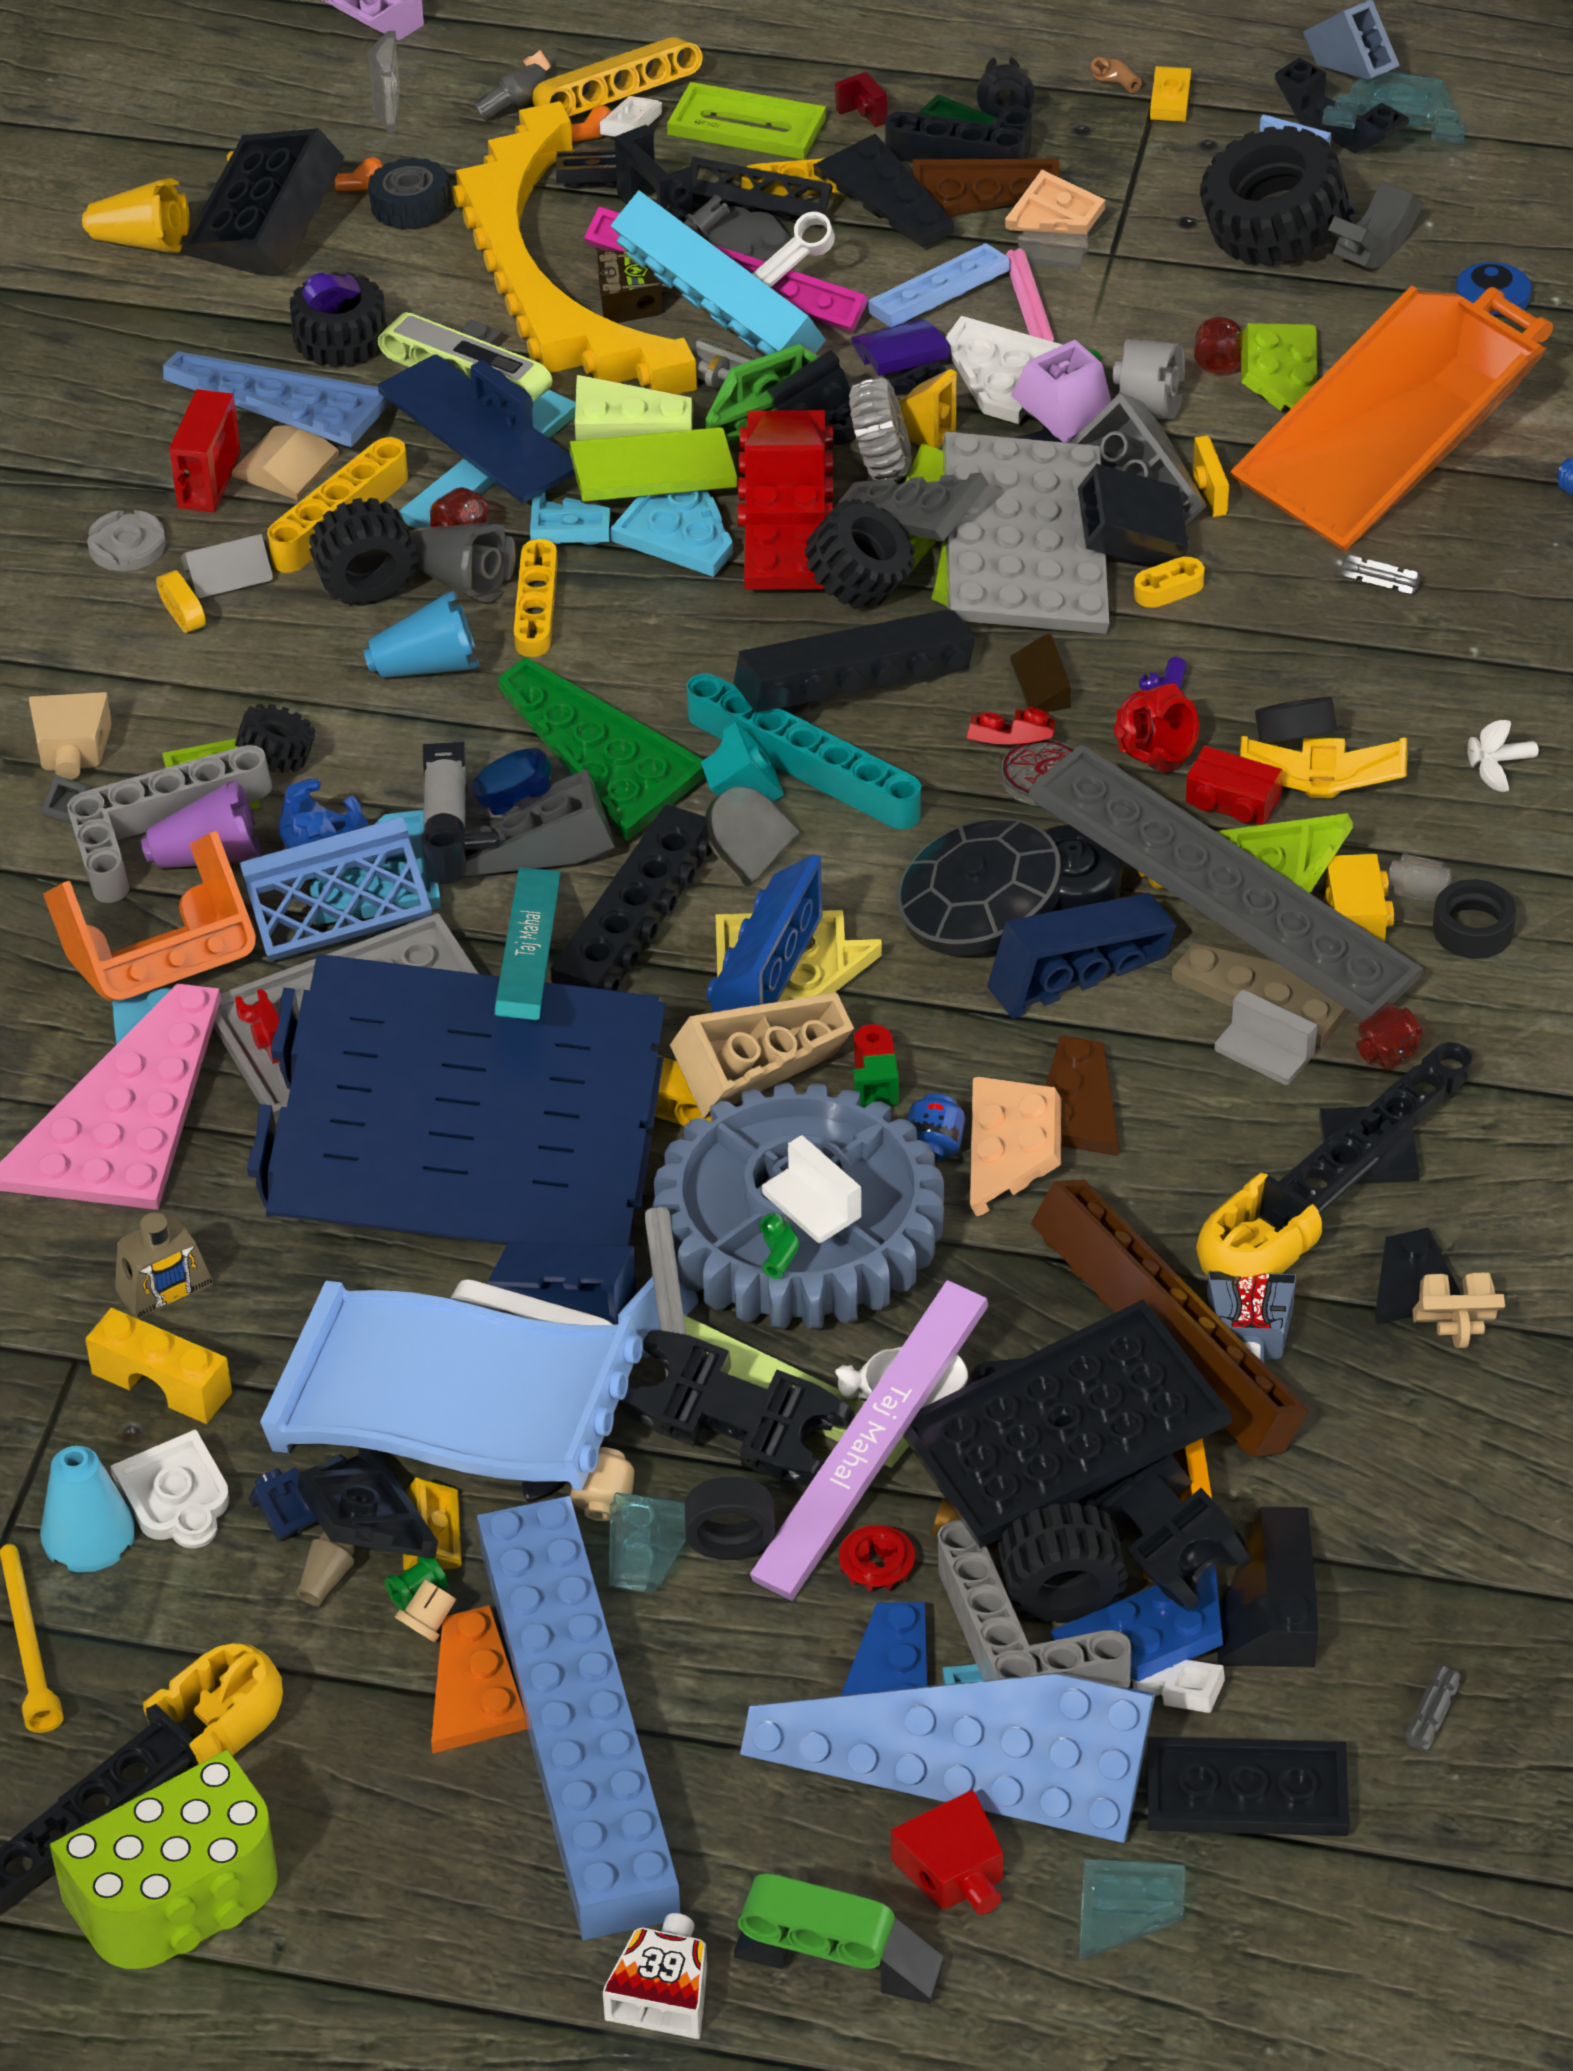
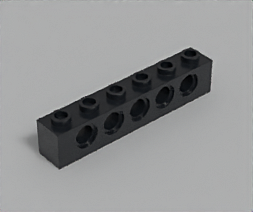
M665 804L550 968L551 983L619 991L621 980L628 971L635 969L641 951L647 943L654 941L659 925L665 916H670L674 912L680 894L685 888H690L693 884L697 870L702 862L708 861L711 858L715 848V838L712 837L711 818Z

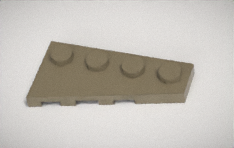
M1193 943L1172 968V981L1232 1008L1233 999L1244 989L1317 1024L1316 1046L1321 1048L1350 1013L1349 1010L1275 961Z

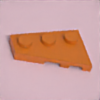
M490 1605L446 1616L442 1622L431 1737L432 1754L527 1730L526 1716Z

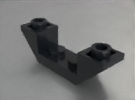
M1297 58L1275 73V80L1300 124L1330 132L1331 141L1354 154L1387 139L1409 124V117L1382 102L1361 116L1336 103L1334 100L1325 96L1326 72L1301 58Z
M896 1918L880 1964L873 1968L881 1970V1993L931 2004L944 1963V1956ZM741 1931L734 1950V1958L783 1969L789 1949L756 1941Z

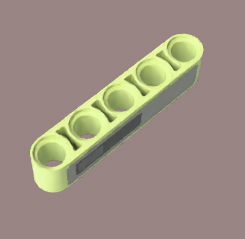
M402 313L378 337V346L382 353L392 361L408 367L434 354H438L471 379V365L483 359L493 368L501 371L506 378L518 387L525 389L532 396L533 402L552 386V376L542 364L412 313Z

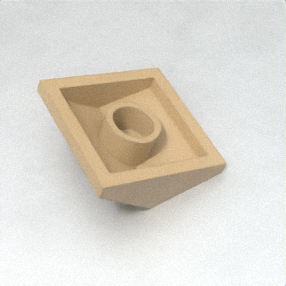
M290 425L274 426L232 470V477L298 500L339 456V450L323 437Z

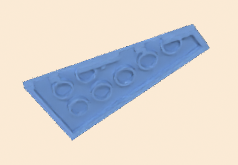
M177 351L163 365L164 380L194 391L201 389L233 393L235 406L348 447H352L391 404L388 399L378 392V387L180 351Z

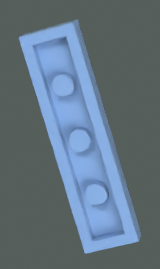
M985 243L868 300L869 314L890 328L904 324L907 320L923 312L930 311L936 306L954 297L961 296L966 291L989 282L1009 271V257Z

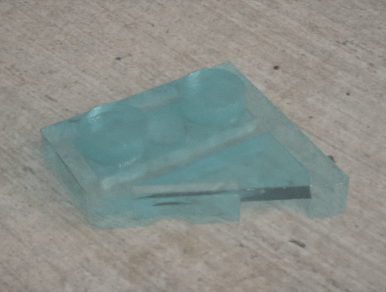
M619 1492L614 1494L610 1502L609 1586L655 1592L686 1542L685 1503Z
M1084 1859L1079 1958L1092 1957L1182 1921L1184 1913L1185 1865Z

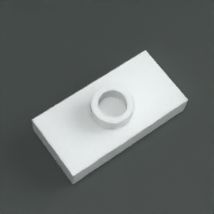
M629 96L600 122V134L617 136L645 124L649 126L662 114V102Z

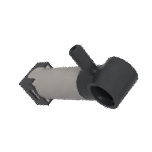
M465 743L423 744L424 814L421 843L424 874L428 880L435 883H453L465 876V849L498 848L499 833L497 831L465 833V794L467 792Z

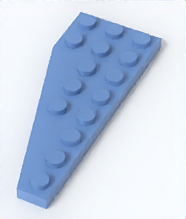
M1055 1672L978 1682H960L894 1689L883 1692L753 1704L749 1706L740 1755L943 1802H948L973 1790L984 1811L1124 1843L1128 1836L1155 1694Z

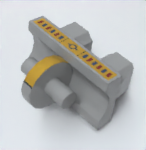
M702 337L696 341V377L704 380L707 386L717 389L721 387L731 368L761 357L753 354L748 355L732 349L729 345L720 342L716 343Z

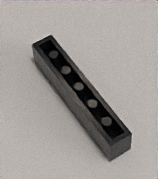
M947 609L739 651L734 685L755 713L969 669L976 637L954 610Z

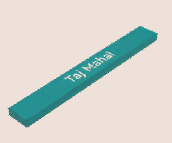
M519 867L496 997L495 1015L530 1020L540 1018L561 871Z

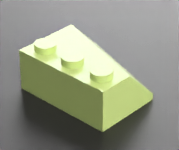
M577 375L575 407L576 441L693 430L694 405L691 397Z

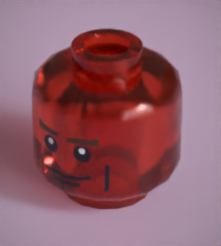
M1215 317L1203 322L1195 335L1194 358L1197 364L1203 370L1212 374H1224L1237 368L1241 362L1243 331L1235 321L1224 317Z
M464 487L455 488L438 498L431 505L430 527L487 523L488 506L486 501L478 492Z
M1390 1004L1359 1024L1358 1032L1361 1040L1356 1042L1355 1045L1367 1064L1370 1065L1376 1062L1380 1067L1389 1070L1420 1050L1419 1038L1424 1035L1419 1022L1408 1008L1400 1009Z

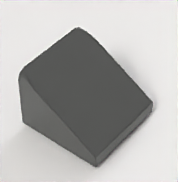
M55 775L39 813L72 824L67 804L76 794L93 788Z

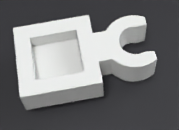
M1185 1660L1141 1681L1132 1679L1133 1689L1154 1693L1155 1697L1162 1695L1164 1706L1211 1713L1225 1681L1223 1665Z

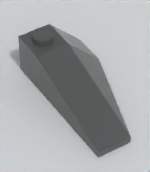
M1120 392L1069 442L1100 446L1101 465L1179 486L1181 502L1184 506L1185 526L1207 506L1164 429L1147 406L1138 399Z
M588 769L541 789L537 792L540 799L523 810H520L517 805L504 812L506 817L492 829L482 826L472 831L471 833L497 831L499 833L498 848L465 849V876L516 871L519 867L542 868L576 864L586 859L594 860L600 858L608 850L614 848L611 827Z

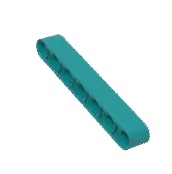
M702 673L693 676L687 682V714L690 723L722 740V730L736 721L758 742L759 746L769 757L771 765L890 827L909 829L916 826L921 820V784L913 775L781 708L755 713L737 687L718 676Z

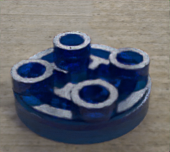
M527 748L502 756L486 766L473 780L471 790L480 805L489 807L492 815H501L512 809L514 802L527 796L532 798L539 797L548 792L552 787L549 780L552 764L546 752L542 749Z

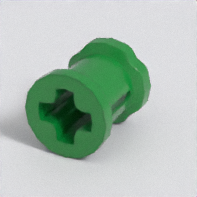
M418 1557L416 1565L399 1576L391 1574L384 1580L389 1597L395 1606L402 1611L406 1609L424 1579L443 1591L448 1589L446 1575L434 1558Z

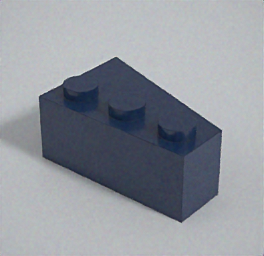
M508 1242L488 1280V1285L594 1315L616 1325L618 1324L617 1314L637 1294L634 1246Z

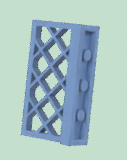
M404 817L239 862L268 962L433 915ZM402 853L405 854L407 864L400 876L381 868L386 858ZM357 866L368 872L358 888L340 880L346 869ZM410 874L414 883L407 880ZM375 876L394 884L385 900L366 892ZM317 878L327 883L318 899L299 891L306 880ZM335 887L353 895L343 912L325 904ZM401 888H404L418 895L421 905L402 909L392 903ZM275 889L286 896L278 909L274 911L260 904L258 894ZM293 899L312 907L303 923L284 915ZM361 899L379 907L374 918L361 921L351 916ZM320 911L338 919L332 930L321 933L310 928ZM264 916L271 918L268 925L266 924ZM278 923L297 931L291 942L273 947L270 936Z

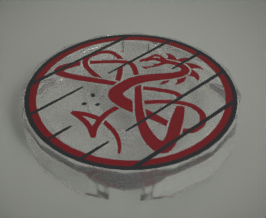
M1048 739L1018 744L1013 747L1002 760L1003 786L1007 793L1020 802L1032 806H1040L1028 798L1031 785L1074 749L1067 744Z

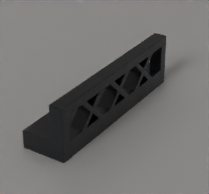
M693 156L690 163V168L692 169L693 203L705 205L716 194L722 199L720 206L725 202L728 207L737 206L745 208L750 213L766 212L773 215L776 220L795 224L802 215L808 212H819L826 215L833 189L831 183ZM699 169L714 171L719 181L714 183L697 179ZM720 172H722V173H727L728 175L725 176V177H722V175L720 174ZM742 176L749 178L754 187L749 190L727 184ZM754 179L762 180V182L757 185ZM777 183L783 184L789 194L780 196L762 191ZM789 186L798 188L792 191ZM808 190L821 192L818 203L796 198ZM812 225L810 227L822 229L823 225Z

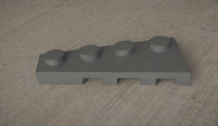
M970 473L969 477L965 480H958L955 475H942L938 482H926L923 477L910 478L909 481L902 484H897L894 479L854 482L835 506H838L840 502L845 500L850 502L852 499H860L863 503L870 501L875 503L877 508L881 509L883 507L889 511V515L893 519L897 518L901 523V528L906 530L909 535L944 541L954 531L957 523L989 483L982 473Z

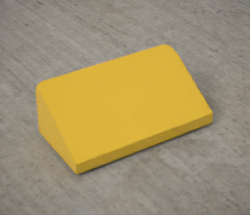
M415 1478L405 1492L438 1541L436 1557L434 1559L441 1566L442 1570L459 1568L462 1565L458 1489ZM403 1554V1569L407 1571L416 1565L418 1556Z

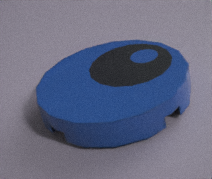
M1485 262L1470 266L1463 270L1457 278L1456 294L1472 303L1490 287H1495L1503 292L1505 299L1523 310L1530 303L1531 282L1526 274L1516 267L1504 263ZM1495 311V312H1493V313H1492V312H1489V313H1490L1491 315H1493V316H1495V315H1501V314L1498 313L1497 311Z

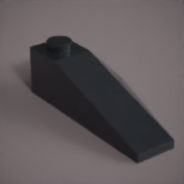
M1260 1507L1246 1543L1253 1560L1243 1569L1239 1565L1237 1566L1220 1611L1223 1645L1217 1647V1663L1223 1666L1315 1667L1318 1617L1308 1507Z

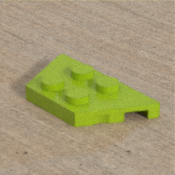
M1247 324L1241 334V383L1256 394L1262 395L1278 410L1281 411L1285 405L1291 409L1317 383L1316 326L1311 324Z
M1348 813L1216 832L1310 893L1352 830L1353 822Z

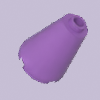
M238 780L222 785L146 829L147 837L141 839L142 849L147 862H155L159 869L197 866L189 844L214 831H217L229 864H236L262 856L260 838L251 839V836H254L253 825H256L244 789L241 785H238Z

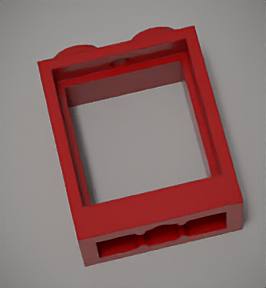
M196 389L169 447L177 508L215 513L231 478L232 470L235 468L241 455L233 393Z

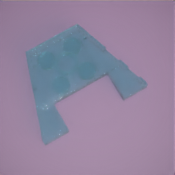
M1385 72L1369 80L1360 78L1351 86V92L1348 95L1341 94L1336 98L1334 107L1328 105L1324 108L1322 124L1355 129L1359 113H1366L1382 102L1409 117L1410 124L1422 125L1426 122L1433 123L1431 140L1462 145L1464 143L1466 129L1464 125H1459L1460 116L1456 110L1451 108L1452 99L1442 79Z

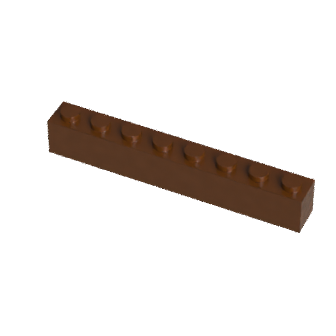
M1085 1179L1053 1181L1031 1222V1225L1042 1235L1045 1244L1057 1251L1070 1265L1071 1271L1083 1279L1097 1293L1100 1302L1110 1307L1115 1313L1142 1299L1146 1301L1230 1410L1233 1423L1225 1428L1237 1440L1238 1446L1252 1457L1283 1454L1309 1410Z

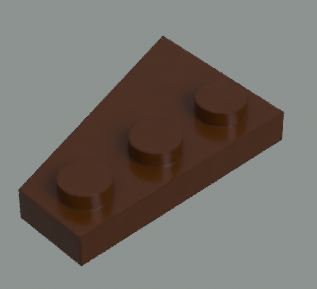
M1060 1035L1045 1086L1055 1087L1061 1098V1146L1118 1156L1119 1143L1104 1044L1099 1041Z

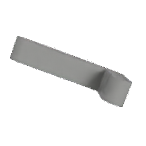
M241 746L87 790L73 796L67 804L68 813L94 897L100 902L113 903L123 899L130 890V883L117 840L145 833L146 829L230 781L238 780V785H241L249 802L259 800L268 795L272 789V780L265 752L258 746Z
M961 1520L948 1522L939 1529V1576L983 1681L1060 1672L1129 1688L1131 1683V1643L1126 1635L1118 1631L1103 1630L1029 1646L987 1546L980 1549Z

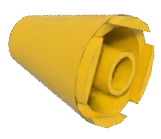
M172 178L160 179L90 203L82 216L83 228L94 240L167 253H178L183 246L180 245L182 236H188L190 230L187 198L185 193L178 194L174 186L180 185L177 180Z

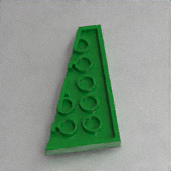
M527 657L521 659L498 677L499 691L570 775L588 769L606 817L627 842L655 820L665 804L672 806L706 778L701 765V761L704 759Z

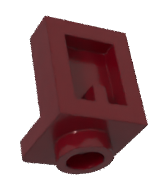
M867 72L835 83L836 111L840 115L857 109L859 114L865 116L875 128L885 124V119L888 116L887 93Z

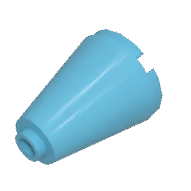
M84 1446L67 1447L54 1456L51 1462L40 1529L41 1543L47 1557L54 1563L55 1559L66 1564L67 1570L74 1572H96L114 1565L121 1559L120 1553L128 1545L131 1547L135 1540V1521L130 1508L96 1453Z

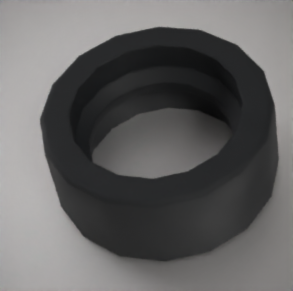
M1332 697L1285 702L1255 710L1259 740L1263 743L1306 738L1329 733L1337 729Z
M1480 879L1460 880L1448 885L1438 894L1434 907L1433 931L1436 940L1444 949L1457 956L1466 958H1488L1501 953L1511 943L1514 934L1517 912L1514 899L1504 888L1493 882ZM1462 910H1478L1492 915L1498 922L1488 927L1473 928L1463 926L1454 921L1451 915Z
M742 1477L711 1479L693 1488L685 1499V1538L692 1549L705 1557L718 1560L748 1558L766 1549L774 1538V1499L766 1487L754 1480ZM724 1513H738L751 1517L747 1521L736 1524H721L708 1520L710 1517Z

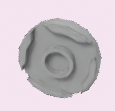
M119 510L100 517L90 526L87 544L89 556L97 565L108 570L125 572L138 570L154 563L163 554L166 540L163 524L156 516L140 510H134V514L124 515V510Z

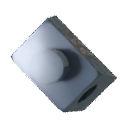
M1208 1271L1206 1305L1263 1364L1264 1359L1277 1360L1283 1356L1294 1308L1296 1274L1262 1273L1251 1277L1231 1276L1221 1271Z

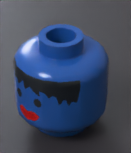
M936 1093L923 1096V1099L914 1102L910 1107L907 1120L916 1127L917 1140L929 1143L935 1154V1163L941 1162L945 1157H951L956 1154L961 1146L966 1116L963 1110L957 1106V1102L952 1097Z

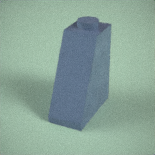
M1368 0L1344 10L1303 31L1316 65L1366 80L1400 66L1373 0Z

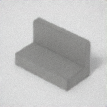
M262 534L185 552L181 556L184 570L189 571L193 589L198 599L269 582L273 579Z
M1242 989L1233 999L1232 1024L1215 1042V1051L1284 1085H1289L1315 1055L1317 1024Z

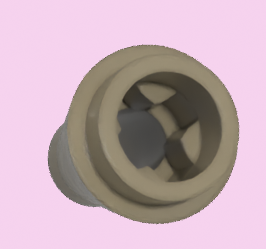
M325 1532L320 1535L319 1539L313 1540L300 1584L295 1592L297 1597L312 1606H320L327 1594L353 1566L354 1546L332 1542Z

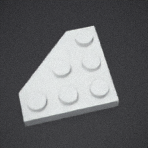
M961 316L946 336V342L949 344V356L983 414L1016 424L1020 423L1027 411L1011 394L1027 361L1062 346L1059 343L965 316Z

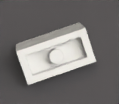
M803 1135L788 1143V1169L762 1185V1193L816 1242L822 1243L861 1218V1186Z

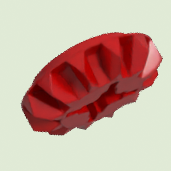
M884 1525L865 1526L850 1533L842 1542L839 1549L840 1571L849 1577L851 1585L863 1584L869 1593L874 1587L881 1586L890 1591L894 1583L898 1581L906 1583L910 1570L914 1569V1547L909 1538L895 1528ZM870 1549H873L874 1554H877L880 1559H884L883 1568L877 1567L873 1561H869Z

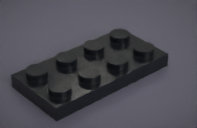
M1148 1737L1147 1831L1348 1836L1349 1805L1346 1742Z

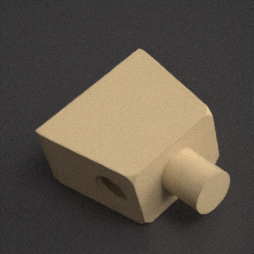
M107 692L29 697L34 733L43 769L55 770L57 776L73 780L79 776L80 768H96L101 764L112 726Z

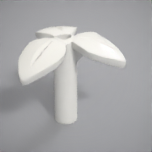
M1499 720L1487 725L1481 731V744L1476 737H1470L1468 740L1467 754L1471 767H1475L1481 761L1479 767L1481 778L1489 787L1500 792L1509 791V785L1498 761L1535 758L1539 751L1538 745L1534 741L1504 744L1511 726V721Z

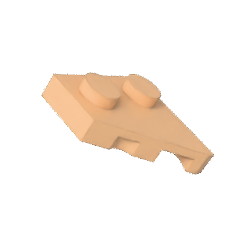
M1041 170L1006 217L1005 228L1015 231L1087 234L1105 210V199Z

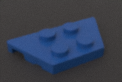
M1215 1564L1209 1566L1200 1574L1197 1581V1590L1200 1595L1197 1598L1201 1603L1191 1612L1184 1610L1169 1600L1155 1585L1099 1611L1051 1630V1639L1055 1641L1103 1630L1118 1631L1126 1635L1130 1640L1131 1679L1141 1681L1182 1661L1190 1660L1222 1646L1223 1638Z

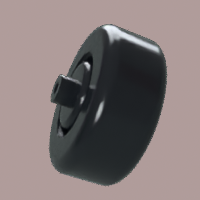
M1069 824L1058 825L1044 830L1058 848L1065 874L1060 886V899L1052 912L1115 900L1119 897L1123 885L1124 861Z

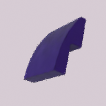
M923 319L851 337V343L864 365L872 364L878 376L949 358V344L930 322Z

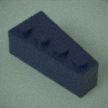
M1150 893L1008 920L1004 926L987 987L1009 1016L1014 1019L1026 1014V1006L1039 1001L1044 1006L1059 1001V993L1078 985L1084 991L1096 986L1097 982L1108 973L1114 971L1117 976H1121L1165 958L1176 924Z

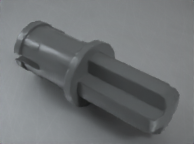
M715 194L712 196V199L693 215L687 214L684 224L705 239L708 236L707 231L723 217L730 214V210L725 202L720 206L722 199Z

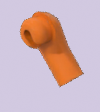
M604 105L596 106L591 110L585 122L571 124L572 143L602 138L604 135L600 134V122L611 113V110Z
M370 157L365 159L353 173H337L334 179L335 191L368 190L369 178L375 173L376 169L383 167L382 162L377 158Z

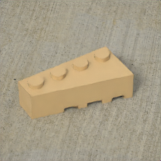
M837 992L690 1016L671 1042L670 1047L703 1119L710 1116V1106L719 1101H728L734 1105L742 1101L743 1091L756 1089L761 1092L833 1057L854 1030V1027Z

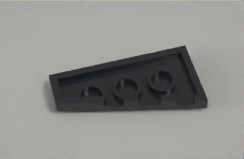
M876 133L813 164L814 175L823 181L829 179L835 183L836 189L847 197L852 195L863 202V208L873 215L876 213L881 214L889 220L891 227L922 248L954 233V222Z

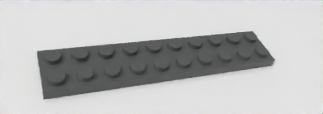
M1082 743L1030 787L1028 798L1370 1025L1420 978L1423 967Z

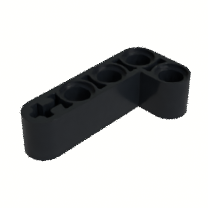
M1010 106L1003 109L995 125L900 111L891 113L885 119V145L899 161L913 163V159H1027L1031 149L1032 113L1027 108L1021 106Z

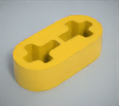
M1180 557L1143 570L1136 575L1134 580V599L1141 606L1156 608L1196 594L1203 588L1205 567L1196 558Z
M174 570L157 576L156 584L160 597L182 631L189 633L205 627L206 620L202 606L181 574Z

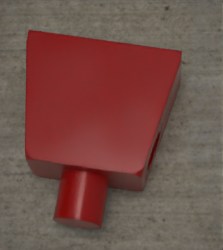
M973 1790L890 1830L892 1861L939 1908L948 1909L967 1899L978 1915H984L999 1905L1002 1896L994 1885L1003 1879V1852Z

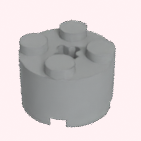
M1126 339L1123 348V361H1116L1114 365V384H1120L1121 393L1142 401L1156 419H1174L1180 409L1183 394H1176L1179 381L1184 382L1185 358L1182 346L1177 345L1178 343Z

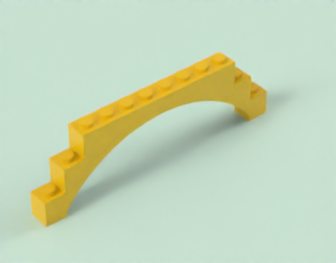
M561 101L519 110L520 125L515 126V134L488 140L489 155L484 156V164L456 170L457 185L452 186V193L456 207L463 208V218L467 229H473L477 250L484 251L483 255L487 271L494 272L498 293L505 294L508 314L516 317V326L520 338L527 339L530 359L537 360L549 373L583 366L586 374L592 373L596 379L619 383L638 378L642 387L647 386L651 390L676 395L697 390L696 360L684 337L674 340L644 333L615 323L590 311L558 289L540 271L528 253L520 233V221L525 204L536 183L556 161L557 151H573L571 121Z

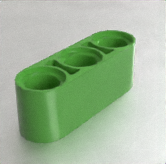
M764 1873L754 1878L739 1917L738 1926L745 1935L762 1943L857 1968L872 1969L880 1964L896 1918L889 1907L878 1901L776 1874Z

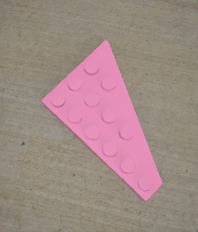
M176 984L0 1162V1191L159 1210L221 1002L219 988Z

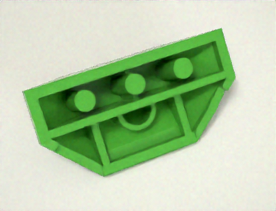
M797 344L731 368L705 419L706 429L723 427L728 446L740 443V427H747L748 411H775L767 389L820 356L803 345Z

